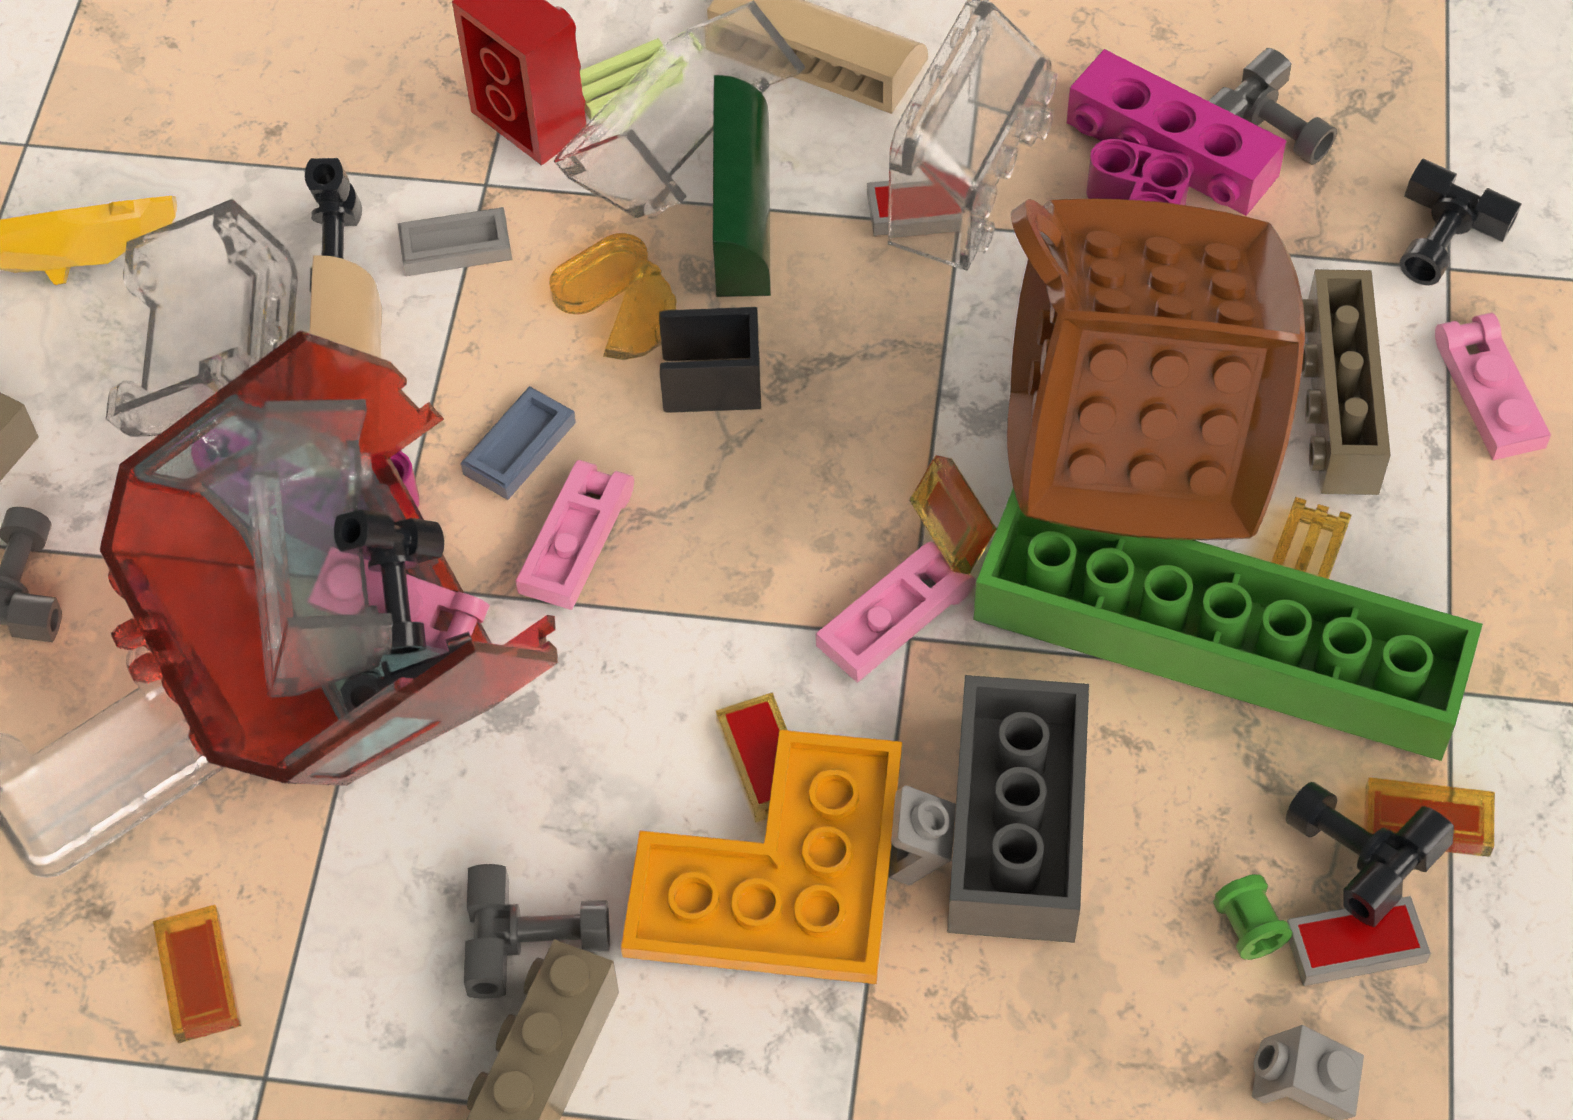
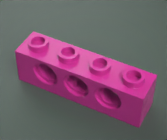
M1106 49L1095 58L1071 85L1069 91L1067 124L1075 127L1081 133L1092 136L1100 141L1121 139L1182 157L1191 169L1189 187L1212 198L1216 203L1228 206L1245 216L1249 214L1280 175L1287 140Z

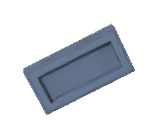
M529 386L461 462L463 475L509 500L576 423L575 412Z

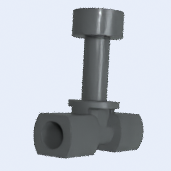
M1266 48L1243 69L1242 83L1235 90L1223 87L1209 102L1257 126L1265 120L1294 139V153L1314 165L1332 147L1337 136V129L1320 117H1315L1307 123L1277 103L1278 90L1289 81L1291 62L1279 51Z
M27 507L9 508L0 527V538L7 543L0 564V625L8 626L11 636L15 638L53 642L58 634L62 619V610L57 598L29 594L28 589L20 582L30 551H39L45 547L52 524L43 513Z
M481 864L468 868L467 911L470 922L474 923V939L465 941L464 985L468 997L490 999L506 995L507 956L520 955L521 942L553 941L554 939L558 941L581 940L582 949L585 951H609L610 924L607 900L581 901L580 914L521 917L519 904H509V878L506 866Z

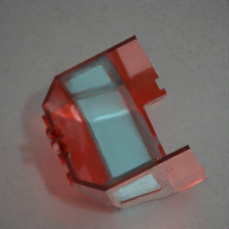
M302 330L298 331L119 464L99 550L110 570L108 572V579L112 588L120 597L125 599L134 619L131 618L117 625L114 631L111 632V637L116 647L124 648V650H133L144 646L151 651L134 659L131 665L128 666L134 682L149 684L161 679L165 692L179 705L190 727L188 735L193 747L201 756L206 758L208 763L284 784L348 786L358 778L492 709L558 663L557 648L550 641L546 640V636L556 630L555 616H544L504 645L492 644L482 624L477 622L471 635L472 640L415 679L399 678L394 684L387 686L348 713L340 689L353 673L363 669H377L380 671L381 676H384L381 662L387 660L392 672L440 654L425 649L420 652L404 655H379L376 649L375 630L320 611L310 604L332 549H338L334 539V523L337 515L360 509L389 514L393 522L408 518L424 520L394 466L391 457L443 421L444 418L429 402L419 408L402 391V388L407 385V378L391 361ZM352 554L354 556L371 561L370 556ZM443 554L440 558L420 562L417 566L406 569L407 575L455 592L464 593ZM441 610L434 629L447 632L454 614Z

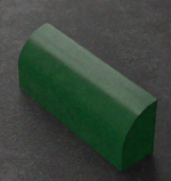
M714 75L713 255L716 297L771 296L768 105L762 93L750 83L731 76Z

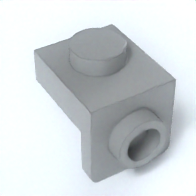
M904 786L896 791L891 837L890 879L910 886L951 861L955 803L910 786Z
M1304 1025L1266 1037L1261 1041L1254 1059L1255 1079L1252 1097L1262 1103H1269L1288 1097L1334 1120H1345L1355 1117L1364 1055Z

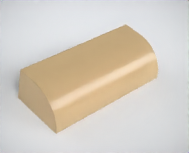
M714 0L707 9L709 46L890 114L894 112L928 60V50L923 43L805 0Z
M316 255L313 256L305 441L313 465L347 481L362 461L372 452L378 450L382 305L376 282L365 269L342 258Z

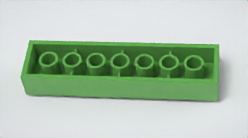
M1014 488L1011 491L976 581L973 620L1439 761H1442L1456 725L1483 625L1482 623L1196 540L1122 536L1072 528L1026 517L1020 510Z

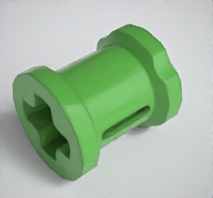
M1257 874L1248 875L1228 883L1215 894V899L1213 900L1217 912L1226 914L1239 939L1236 944V950L1244 960H1253L1271 954L1285 945L1292 937V929L1289 924L1284 920L1278 919L1266 896L1268 884L1265 878Z

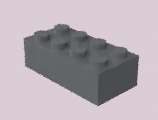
M965 675L947 933L1075 943L1081 906L1089 684Z

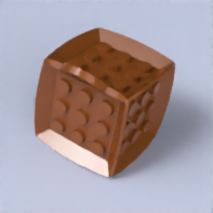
M1028 199L1011 211L1012 226L1028 258L1016 319L1007 418L1009 468L1021 512L1026 517L1049 523L1138 538L1234 540L1250 539L1255 536L1271 501L1289 443L1300 386L1305 344L1304 309L1298 276L1287 248L1274 227L1269 222L1228 212L1142 200L1059 199L1050 200L1042 206L1038 202Z

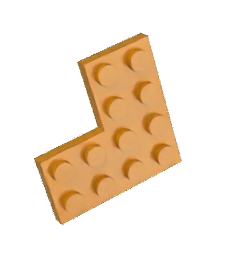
M779 730L764 843L640 830L621 944L623 958L877 984L892 849L891 837L895 793L899 785L902 742Z

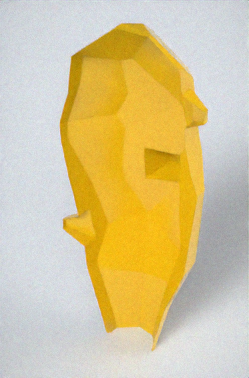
M176 196L117 201L102 205L0 219V270L13 273L44 271L54 285L66 284L71 267L108 264L143 241L168 229L176 217Z

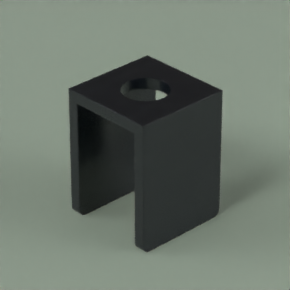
M757 307L663 310L659 312L662 355L665 361L751 358L661 363L660 382L664 412L761 409Z

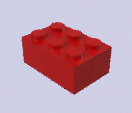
M546 0L452 1L471 112L541 166L587 132L584 109L586 103L582 92L581 64L578 59L575 36L576 25L565 9L559 6L554 7Z

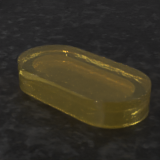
M612 234L559 265L552 272L549 281L551 298L555 306L565 313L585 314L595 310L641 281L649 268L648 251L645 243L632 234Z

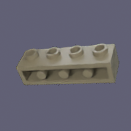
M1315 269L1308 299H1302L1305 333H1307L1308 344H1304L1301 373L1303 378H1311L1312 389H1308L1306 392L1305 420L1307 424H1315L1316 436H1311L1309 443L1310 471H1319L1321 494L1379 495L1391 453L1372 270Z
M555 939L545 958L541 959L538 957L534 960L524 982L523 992L527 996L517 1016L509 1014L498 1033L496 1051L499 1053L489 1074L481 1072L477 1076L470 1090L467 1108L471 1111L466 1120L561 1119L619 994L613 960Z

